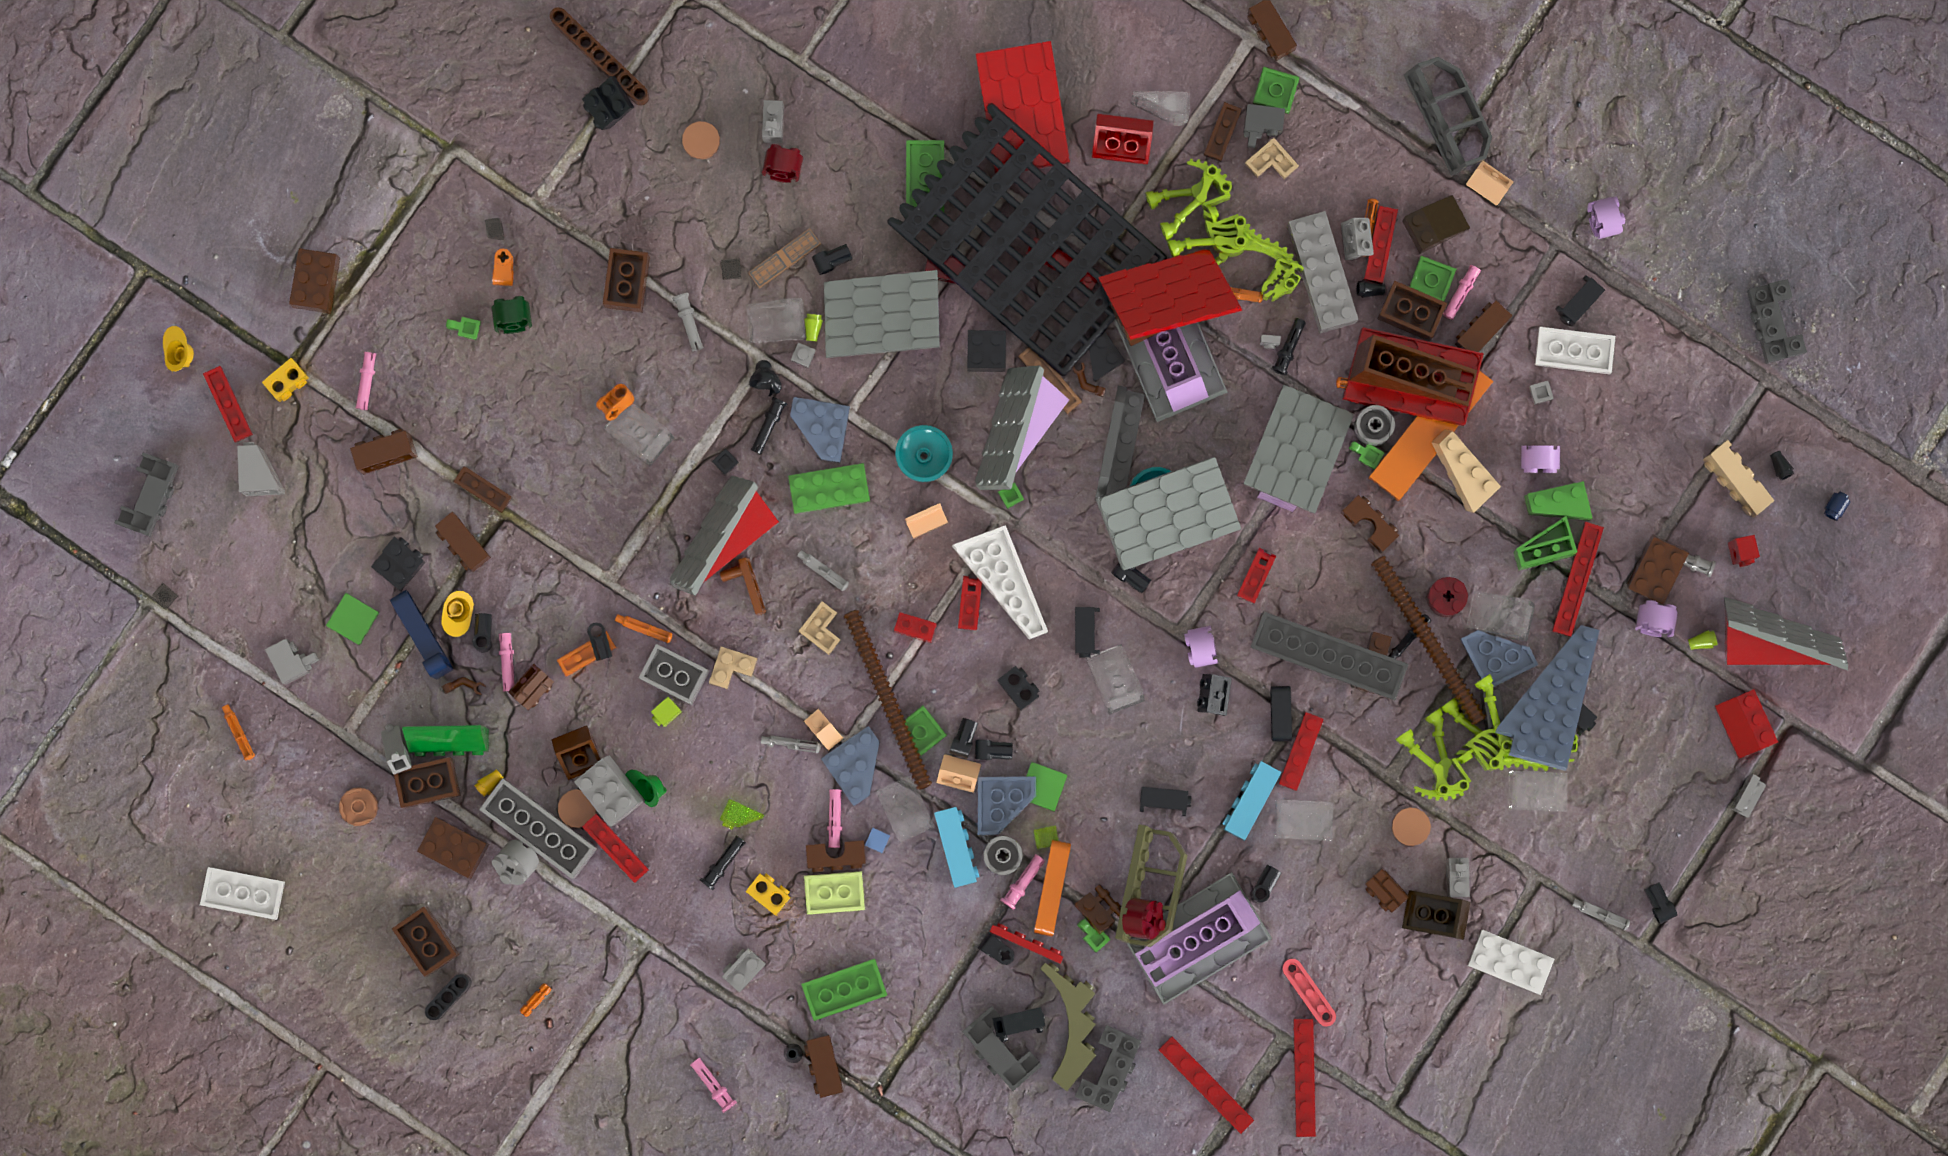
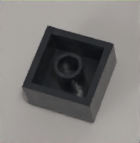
M968 330L967 372H1005L1006 331Z

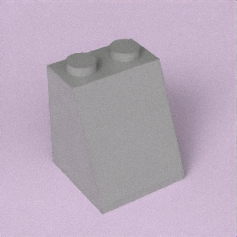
M244 442L243 446H237L239 492L245 496L285 494V490L265 451L258 445H255L254 442Z

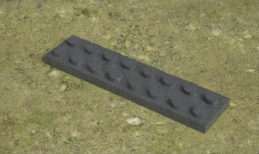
M1267 612L1263 613L1251 645L1252 649L1394 701L1397 698L1409 666L1405 662Z

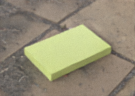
M862 871L804 876L807 915L865 910Z

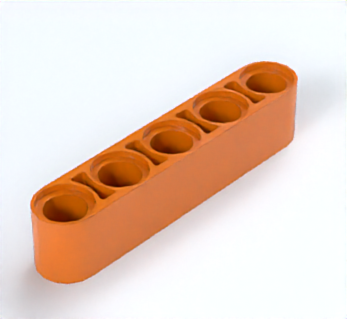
M1052 840L1034 929L1036 934L1053 937L1071 843Z

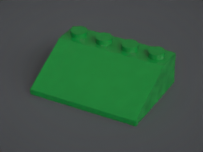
M481 725L402 727L408 751L414 753V757H424L426 753H433V756H445V753L453 752V756H464V752H472L473 756L484 755V752H489V729Z

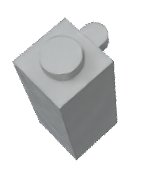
M387 724L385 726L386 730L381 731L386 761L394 775L412 767L407 744L400 726L393 727L392 724Z

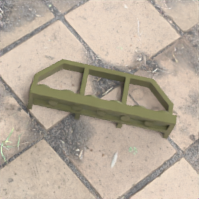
M1138 825L1115 939L1128 944L1151 947L1172 932L1188 856L1173 833L1155 830L1146 825ZM1153 834L1169 837L1180 854L1177 872L1145 867V863L1149 859L1148 849L1149 844L1153 840ZM1145 872L1176 877L1170 906L1163 905L1162 909L1169 911L1165 929L1160 931L1156 938L1146 942L1130 939L1131 936L1123 930L1122 917L1123 914L1127 913L1128 908H1125L1127 902L1132 898L1141 897L1140 887L1141 882L1145 878Z

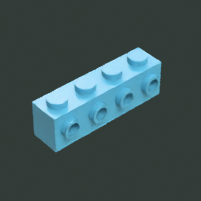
M1262 761L1259 764L1255 763L1252 767L1250 781L1246 780L1241 788V791H1243L1240 798L1236 797L1232 808H1234L1232 814H1227L1222 823L1225 825L1223 830L1243 841L1247 838L1281 774L1279 770Z
M957 807L935 812L954 888L977 882L976 878L979 877L977 866H972L971 859H974L972 847L968 848L966 840H969L967 829H962L961 822L964 821L962 810H957Z

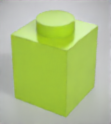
M667 697L651 713L654 715L652 717L653 721L658 726L662 724L666 727L682 711L670 697Z

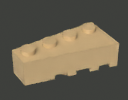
M1445 429L1431 442L1441 463L1444 464L1448 472L1447 475L1452 480L1466 511L1474 513L1501 487L1453 431Z
M1727 440L1703 459L1704 465L1710 472L1716 474L1718 477L1717 481L1723 487L1726 486L1729 489L1730 496L1742 504L1743 511L1748 516L1755 517L1768 507L1774 499L1760 481H1754L1752 470L1741 464L1742 457L1738 452L1731 451L1729 447L1732 444Z

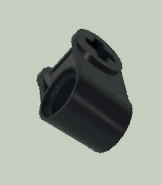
M989 932L977 947L1003 965H1009L1014 960V952ZM1009 951L1010 960L1002 961L1001 953Z

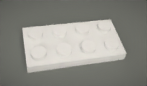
M1539 327L1534 365L1611 374L1615 336Z
M208 867L200 905L277 920L285 882Z
M1481 930L1467 966L1541 995L1554 958Z

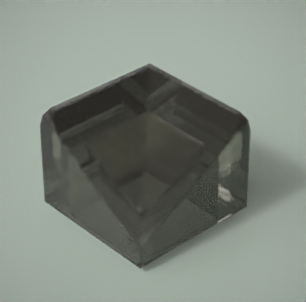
M500 218L486 219L487 237L504 240L503 225Z

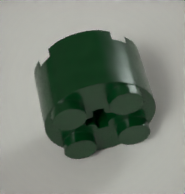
M516 296L512 300H494L491 310L495 332L499 333V330H503L504 334H513L525 331L527 326H529V329L532 327L530 304L523 296Z

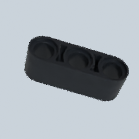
M1271 686L1272 742L1292 741L1291 687Z
M466 974L454 976L426 1006L425 1016L429 1020L441 1019L471 987V978ZM460 977L466 980L464 988H460L457 985V980ZM447 991L453 995V999L449 1003L444 1000V994ZM433 1006L439 1008V1015L437 1017H433L430 1013Z

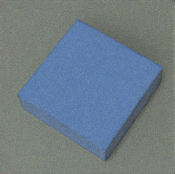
M872 828L865 846L883 853L890 835Z

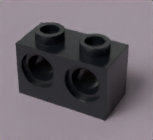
M1015 666L997 681L1019 710L1022 711L1039 698L1037 693L1040 691L1033 682L1030 684L1026 680L1028 675L1022 667L1018 669ZM1011 675H1017L1020 681L1018 684L1012 685L1009 683L1008 678ZM1021 691H1030L1031 698L1023 700L1020 697Z

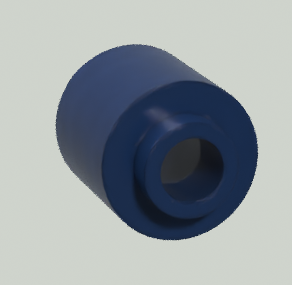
M1841 491L1838 493L1834 492L1824 508V515L1834 521L1841 518L1851 503L1848 499L1849 496Z

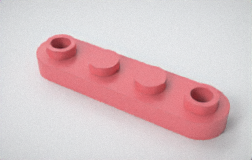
M1296 959L1286 960L1282 966V971L1317 1022L1322 1026H1331L1336 1020V1013L1302 964ZM1290 965L1295 966L1294 972L1289 971L1288 967ZM1324 1013L1329 1014L1328 1020L1322 1018Z

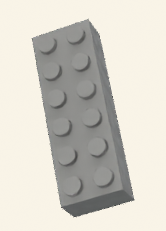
M1326 211L1289 221L1287 228L1297 261L1304 268L1301 274L1319 334L1357 323L1358 316Z
M502 778L479 809L571 879L577 877L598 849L506 779Z

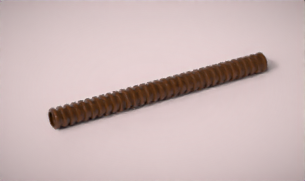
M1379 557L1371 564L1372 567H1375L1374 571L1379 573L1378 577L1382 578L1381 582L1384 581V587H1387V591L1391 592L1390 596L1394 597L1393 601L1398 603L1397 607L1401 608L1400 612L1404 613L1403 617L1407 618V623L1410 622V628L1413 627V632L1417 634L1416 637L1420 638L1419 642L1423 643L1422 647L1427 649L1426 653L1430 654L1429 658L1433 659L1432 662L1436 664V669L1439 668V674L1442 673V678L1446 679L1445 683L1449 684L1448 688L1453 690L1451 693L1456 695L1455 699L1459 700L1458 704L1462 705V710L1465 709L1466 712L1464 713L1465 715L1468 714V719L1472 721L1471 724L1479 723L1487 715L1482 713L1483 709L1479 708L1480 704L1476 703L1477 699L1473 698V693L1470 694V688L1467 689V684L1463 683L1464 679L1460 678L1461 674L1457 673L1458 669L1453 667L1454 663L1450 662L1451 658L1447 657V652L1444 653V647L1441 648V643L1437 641L1438 638L1434 637L1435 633L1431 632L1432 628L1427 626L1428 622L1424 621L1425 617L1421 616L1422 613L1418 611L1419 608L1415 607L1416 603L1412 602L1411 596H1408L1409 592L1405 591L1406 587L1401 585L1402 581L1398 580L1399 576L1396 577V572L1392 570L1393 567L1389 566L1390 562L1386 561L1387 557Z
M859 610L850 611L843 617L847 620L846 624H849L848 629L852 631L850 634L854 636L853 641H856L855 646H858V652H861L860 657H863L862 662L866 664L864 667L868 669L869 679H872L871 683L875 685L874 690H877L876 695L880 697L878 700L882 702L881 707H884L883 711L886 712V718H889L888 723H891L890 728L894 730L892 733L896 735L895 740H898L897 744L901 747L899 748L900 751H903L902 756L906 758L904 761L908 763L906 766L910 768L909 773H912L911 777L915 780L914 784H917V790L931 786L932 781H929L930 776L926 774L928 771L924 769L925 764H922L923 760L919 757L921 756L920 753H917L918 748H915L916 743L912 741L911 731H908L909 727L905 725L906 720H903L904 715L900 713L902 710L898 708L899 703H896L897 699L894 698V692H891L892 687H889L890 682L886 680L888 677L884 675L885 670H882L881 661L877 659L878 654H875L874 644L870 642L871 637L868 638L869 633L866 632V626H863L862 616H859Z

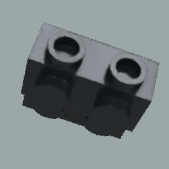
M610 76L599 87L593 88L582 98L584 109L592 114L594 125L601 130L610 129L634 108L615 76Z
M394 536L371 567L399 591H402L426 562L422 559L424 555L418 550L414 549L412 551L407 547L409 543L402 537L397 539Z

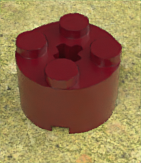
M771 144L770 148L766 150L762 174L764 176L766 174L770 175V179L777 182L791 183L792 179L798 182L803 162L800 150L797 148L786 149L780 145Z
M1443 577L1434 582L1428 589L1426 600L1429 608L1436 615L1451 617L1465 607L1468 600V592L1464 583L1453 577ZM1446 593H1448V595L1451 596V599L1448 600V602L1446 601V598H1443V595H1445Z
M1132 898L1127 902L1125 908H1128L1127 913L1123 914L1122 926L1126 934H1129L1131 937L1152 940L1157 937L1160 931L1165 929L1166 924L1165 920H1163V904L1161 902L1140 898Z

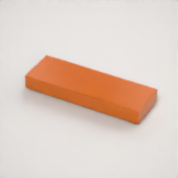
M606 631L607 639L610 645V649L612 651L616 649V646L613 643L608 632ZM591 641L557 659L566 677L596 660Z

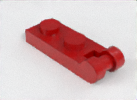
M1258 549L1237 594L1238 597L1253 604L1255 603L1276 555L1272 553L1270 555L1264 552V549ZM1260 559L1267 561L1266 566L1259 564Z
M963 575L958 629L977 631L982 582L978 577L974 579ZM968 586H976L975 591H968Z

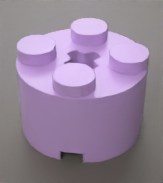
M1608 197L1588 203L1587 211L1591 212L1589 223L1597 239L1614 236L1623 232L1622 225L1625 224V217L1623 213L1619 212V200L1617 197Z
M1521 446V469H1524V473H1538V469H1543V473H1557V469H1560V446H1555V450H1553L1554 446H1528V449H1526L1527 446Z
M1646 601V604L1639 606L1635 630L1641 629L1640 633L1654 637H1661L1662 634H1667V637H1673L1678 614L1676 606L1669 604L1662 606L1658 605L1656 601Z
M1211 626L1188 630L1187 634H1184L1186 645L1191 648V652L1188 653L1189 662L1195 668L1218 663L1217 659H1213V657L1217 656L1212 633H1208V631L1212 630Z

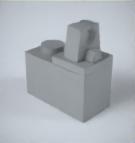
M764 100L762 127L764 143H783V101Z
M284 639L265 649L282 684L285 685L310 673L311 665L319 661L316 653L308 656L304 653L301 655L296 654L298 649L293 641L290 642L288 639Z
M1469 858L1446 859L1447 897H1470Z

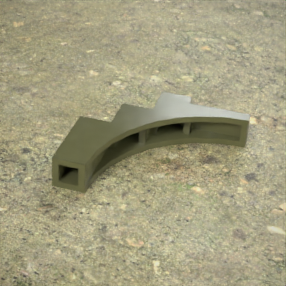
M1050 962L1049 965L1044 963L1040 969L1052 980L1060 992L1068 1017L1066 1051L1059 1068L1051 1079L1068 1091L1096 1056L1094 1047L1088 1042L1085 1044L1081 1043L1096 1025L1093 1022L1095 1019L1087 1011L1084 1014L1081 1012L1095 993L1093 992L1094 987L1087 981L1084 983L1079 981L1076 986H1073L1074 981L1066 974L1062 977L1057 973L1059 968Z

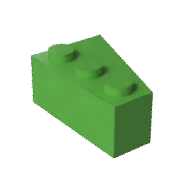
M1584 481L1528 493L1524 496L1528 515L1558 518L1567 516V519L1583 521L1593 519Z
M1567 516L1513 552L1519 571L1572 557L1577 553Z

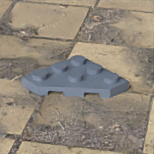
M793 397L790 416L820 459L835 463L841 462L850 406Z
M1479 630L1460 639L1480 680L1491 674L1493 687L1538 665L1530 647L1519 645Z
M869 726L821 758L853 806L870 796L880 742Z
M978 777V835H999L1036 797V777Z

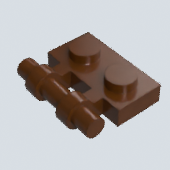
M1099 884L1094 889L1099 894L1097 897H1094L1089 892L1075 903V907L1094 929L1101 934L1115 923L1112 915L1116 914L1119 917L1122 906L1119 902H1115L1110 896V892ZM1102 901L1108 904L1110 907L1108 910H1105L1100 904Z

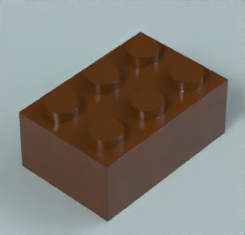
M299 248L289 305L296 309L331 314L340 257L334 253Z
M610 248L603 296L604 308L643 313L650 260L648 252Z
M1394 281L1377 319L1427 341H1431L1447 303Z
M402 429L392 431L391 435L386 437L384 435L376 436L373 438V441L367 443L365 441L357 442L354 444L355 447L350 448L356 469L363 475L418 457L412 436L407 431H402Z
M1652 534L1627 583L1628 589L1664 605L1689 552Z
M451 757L413 765L410 769L394 774L400 807L403 809L461 796L454 761Z
M435 817L417 852L472 879L490 844Z
M423 906L392 928L424 977H428L460 955L427 906Z

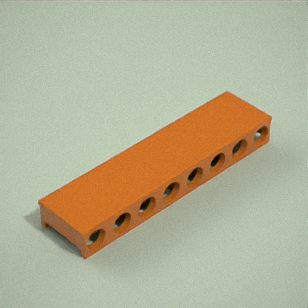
M1481 371L1478 374L1469 412L1494 382ZM1417 416L1368 479L1375 482L1399 502L1437 454L1431 442L1445 429L1454 432L1459 425Z

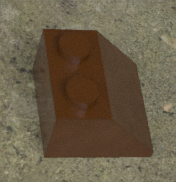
M587 725L551 739L555 755L568 780L583 775L601 760L596 743Z

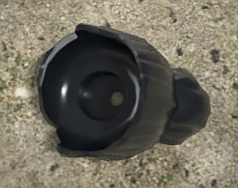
M767 360L757 362L755 372L750 377L749 386L756 389L770 390L769 397L780 393L782 383L779 376L772 370L770 362Z

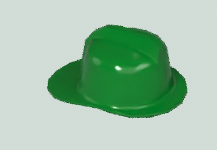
M633 769L625 774L644 798V803L649 807L657 806L659 798L667 791L656 775H644Z

